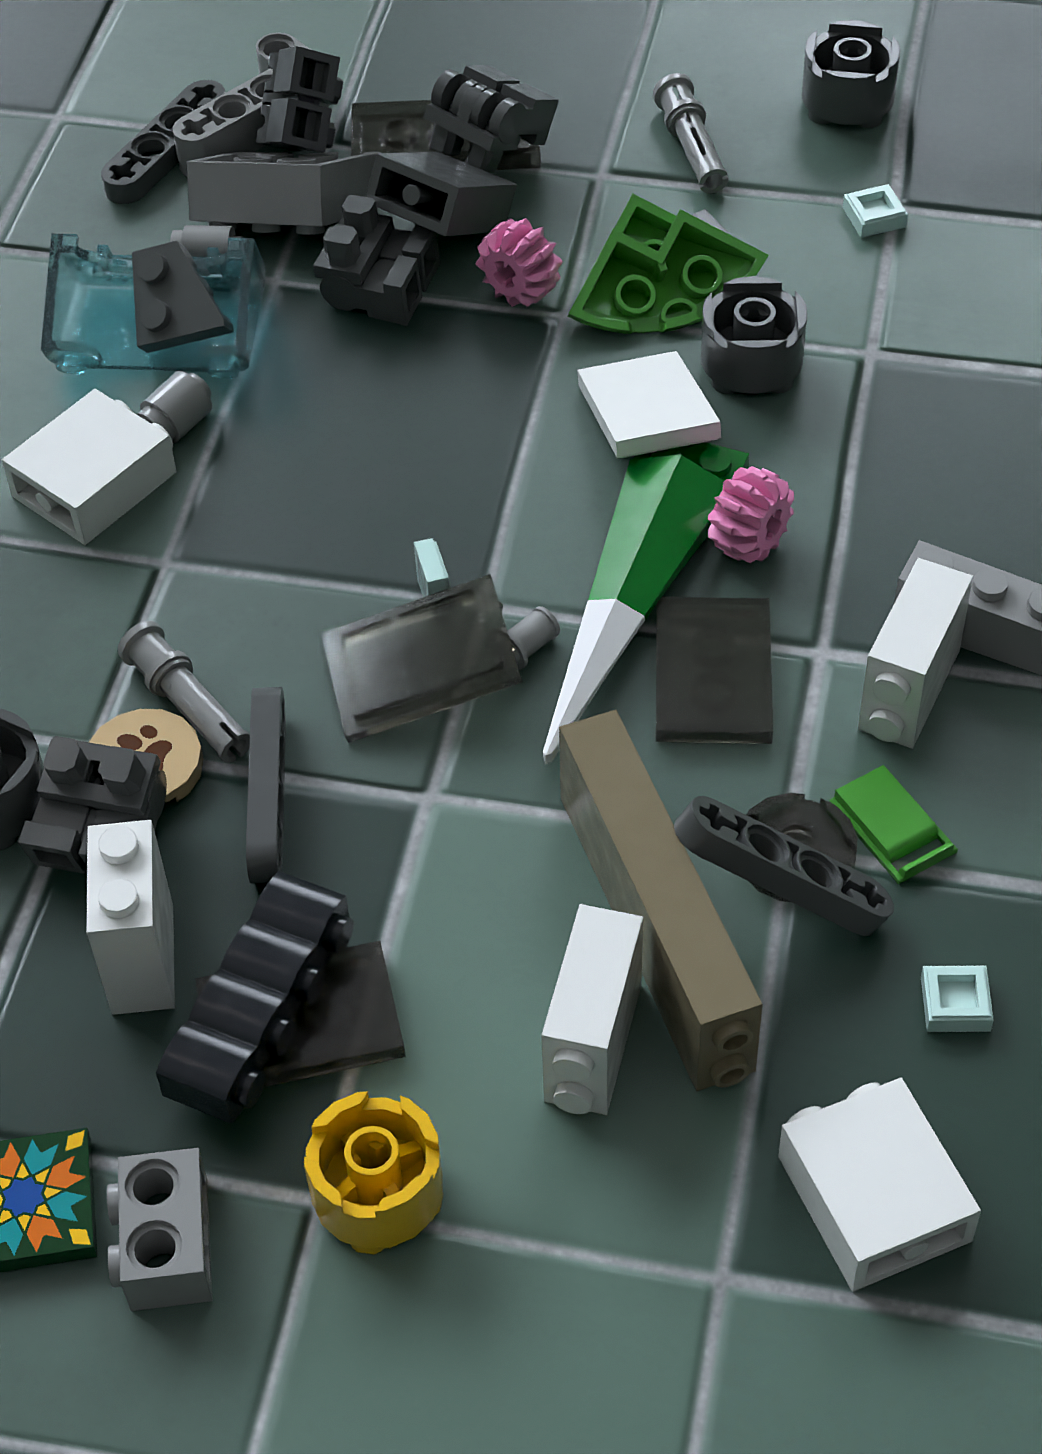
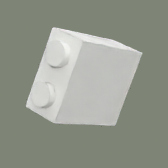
M93 389L1 459L12 497L83 545L88 544L177 472L172 451L173 441L168 432L157 423L151 424L132 412L121 400L114 401L97 389Z
M917 558L868 654L858 730L872 734L882 741L895 742L913 749L960 651L973 575Z
M152 820L88 826L87 936L112 1015L175 1008L173 902Z
M579 904L541 1035L544 1102L555 1104L558 1108L573 1114L594 1112L607 1115L641 989L643 916Z
M902 1077L881 1086L879 1083L865 1084L854 1090L843 1101L823 1109L818 1106L805 1108L794 1114L787 1123L782 1125L778 1157L852 1292L973 1242L981 1209Z

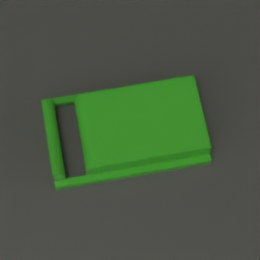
M884 765L836 789L834 797L829 800V804L898 884L957 853L958 849ZM937 838L943 844L899 869V872L891 864Z

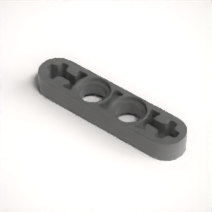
M213 80L193 82L109 160L101 170L102 183L107 199L118 204H129L144 197L178 163L173 130H170V128H173L174 123L181 117L225 94L223 85ZM149 152H162L155 156H142Z
M282 687L252 688L246 829V862L250 884L268 883L277 872H282L286 711Z
M697 796L675 820L674 829L680 842L698 857L853 933L871 936L894 913V904L891 896L873 878L713 798Z

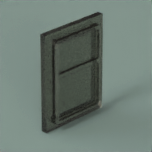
M491 574L321 633L333 682L332 689L335 691L344 735L348 743L523 682L515 657L516 649L511 643L503 616V604L498 599Z

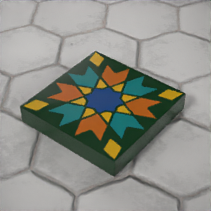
M88 1128L0 1141V1272L97 1257L92 1146Z

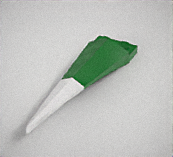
M703 442L636 455L634 459H630L543 749L545 764L552 762L559 752V727L580 719L646 618L689 559L707 538L708 529L711 525L708 515L714 510L716 504L714 497L720 495L723 490V482L726 479L732 480L735 471L740 467L748 469L749 453Z

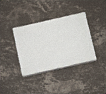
M677 351L577 370L578 385L612 450L619 459L714 441L721 438L719 418Z

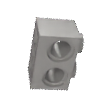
M199 1148L118 1157V1183L108 1184L109 1220L111 1225L119 1224V1245L108 1247V1269L111 1286H122L131 1311L213 1301L208 1183ZM155 1194H171L162 1203L156 1205L144 1204L147 1199ZM160 1254L173 1255L172 1259L163 1266L156 1268L145 1266L154 1256Z

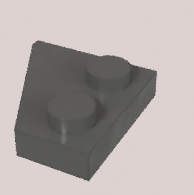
M172 241L132 252L138 348L149 353L234 332L232 322L218 307L213 298L215 294L207 281L198 274L197 265L186 247L178 241Z

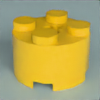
M368 1091L357 1092L333 1102L314 1120L311 1127L312 1136L306 1147V1157H304L308 1187L313 1207L321 1225L339 1241L350 1244L356 1252L374 1255L381 1252L384 1248H391L415 1238L434 1219L435 1215L440 1212L443 1200V1179L438 1134L428 1114L409 1098L400 1096L399 1102L386 1097L369 1098Z

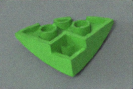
M632 193L567 317L598 329L631 334L633 332L663 333L681 329L702 321L703 304L711 292L713 298L723 291L724 283L740 277L757 276L769 255L681 209L677 215H674Z

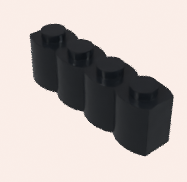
M280 871L271 878L261 893L250 919L241 927L231 942L219 970L213 974L202 989L188 1021L177 1031L164 1052L156 1071L162 1096L230 1124L237 1119L244 1108L251 1109L257 1103L265 1084V1073L262 1070L271 1062L275 1054L282 1056L287 1051L296 1028V1022L293 1018L299 1013L305 1003L312 1004L317 999L325 979L323 967L334 953L341 954L351 939L354 922L353 919L349 918L346 895Z

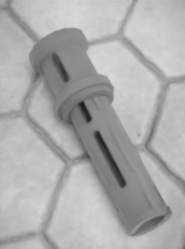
M681 73L669 74L656 84L653 90V99L657 107L665 112L664 123L668 132L679 137L685 154L697 177L701 191L709 194L716 193L727 185L729 178L704 126L706 111L702 103L693 97L694 86L691 79ZM673 87L677 88L679 99L676 98Z
M143 621L128 630L120 640L117 653L125 664L134 665L144 675L145 685L148 690L154 695L167 697L218 753L223 762L230 763L236 761V756L229 750L230 746L240 757L245 755L249 750L250 734L241 728L192 674L193 667L190 658L182 651H175L164 639L165 633L159 624L154 621Z

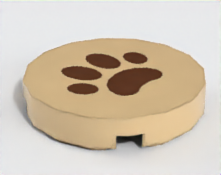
M137 709L117 715L99 727L89 743L117 746L157 754L161 760L159 770H163L166 774L167 792L165 802H169L175 797L178 802L187 796L201 777L204 758L195 729L181 716L163 709Z

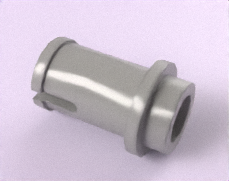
M538 606L531 614L508 631L500 629L493 634L492 643L488 645L489 656L494 664L505 672H510L511 670L520 671L527 666L529 656L550 640L558 637L560 625L548 609Z

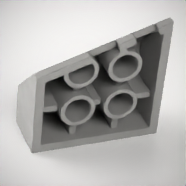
M231 152L187 161L189 221L208 222V226H233L234 229H238L237 223H251L252 232L261 233L281 231V225H296L297 234L325 233L326 225L340 221L343 216L341 206L347 196H366L376 154L381 152H364L360 155L338 159V152L300 154L298 158H294V153Z

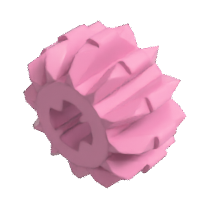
M510 218L506 222L499 223L482 239V242L477 246L480 257L475 264L486 274L482 282L490 283L494 287L495 298L505 295L512 307L519 303L528 307L532 303L539 302L547 293L555 288L556 283L561 279L558 269L563 261L553 253L556 243L546 240L543 227L533 229L527 218L520 221H514Z
M753 466L748 469L740 467L734 472L732 480L726 479L723 482V490L720 495L714 497L716 504L714 510L708 515V520L711 522L708 529V538L714 541L715 547L724 551L723 554L738 561L741 559L749 563L755 560L763 561L768 557L771 549H776L779 546L780 537L784 532L788 531L786 527L787 522L794 514V509L790 507L794 501V491L789 489L788 482L780 479L776 473L764 468L760 470Z

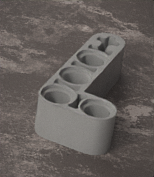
M270 33L261 37L256 43L259 75L186 114L174 123L173 135L179 169L182 174L187 176V161L231 152H255L264 147L265 145L256 143L258 129L262 128L265 123V117L261 116L260 112L263 104L265 81L269 80L273 73V70L268 68L270 53L279 52L280 49L294 46L310 48L286 33ZM320 102L319 106L328 108L329 104Z

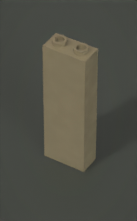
M617 710L560 726L561 802L613 911L643 916L642 976L697 1092L714 1085L717 1087L735 1085L744 1080L750 1073L756 1072L763 1004L684 845L675 833L674 825Z

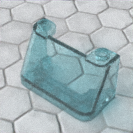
M51 233L41 351L50 362L56 364L58 371L67 374H84L87 372V369L208 372L213 377L231 379L238 377L240 371H245L249 368L264 294L266 267L254 238H228L227 252L223 255L220 254L217 247H208L207 257H192L197 265L198 274L207 281L215 294L213 298L218 307L232 322L234 332L146 353L137 347L132 255H113L108 245L97 244V253L84 250L78 246L79 237L77 234Z

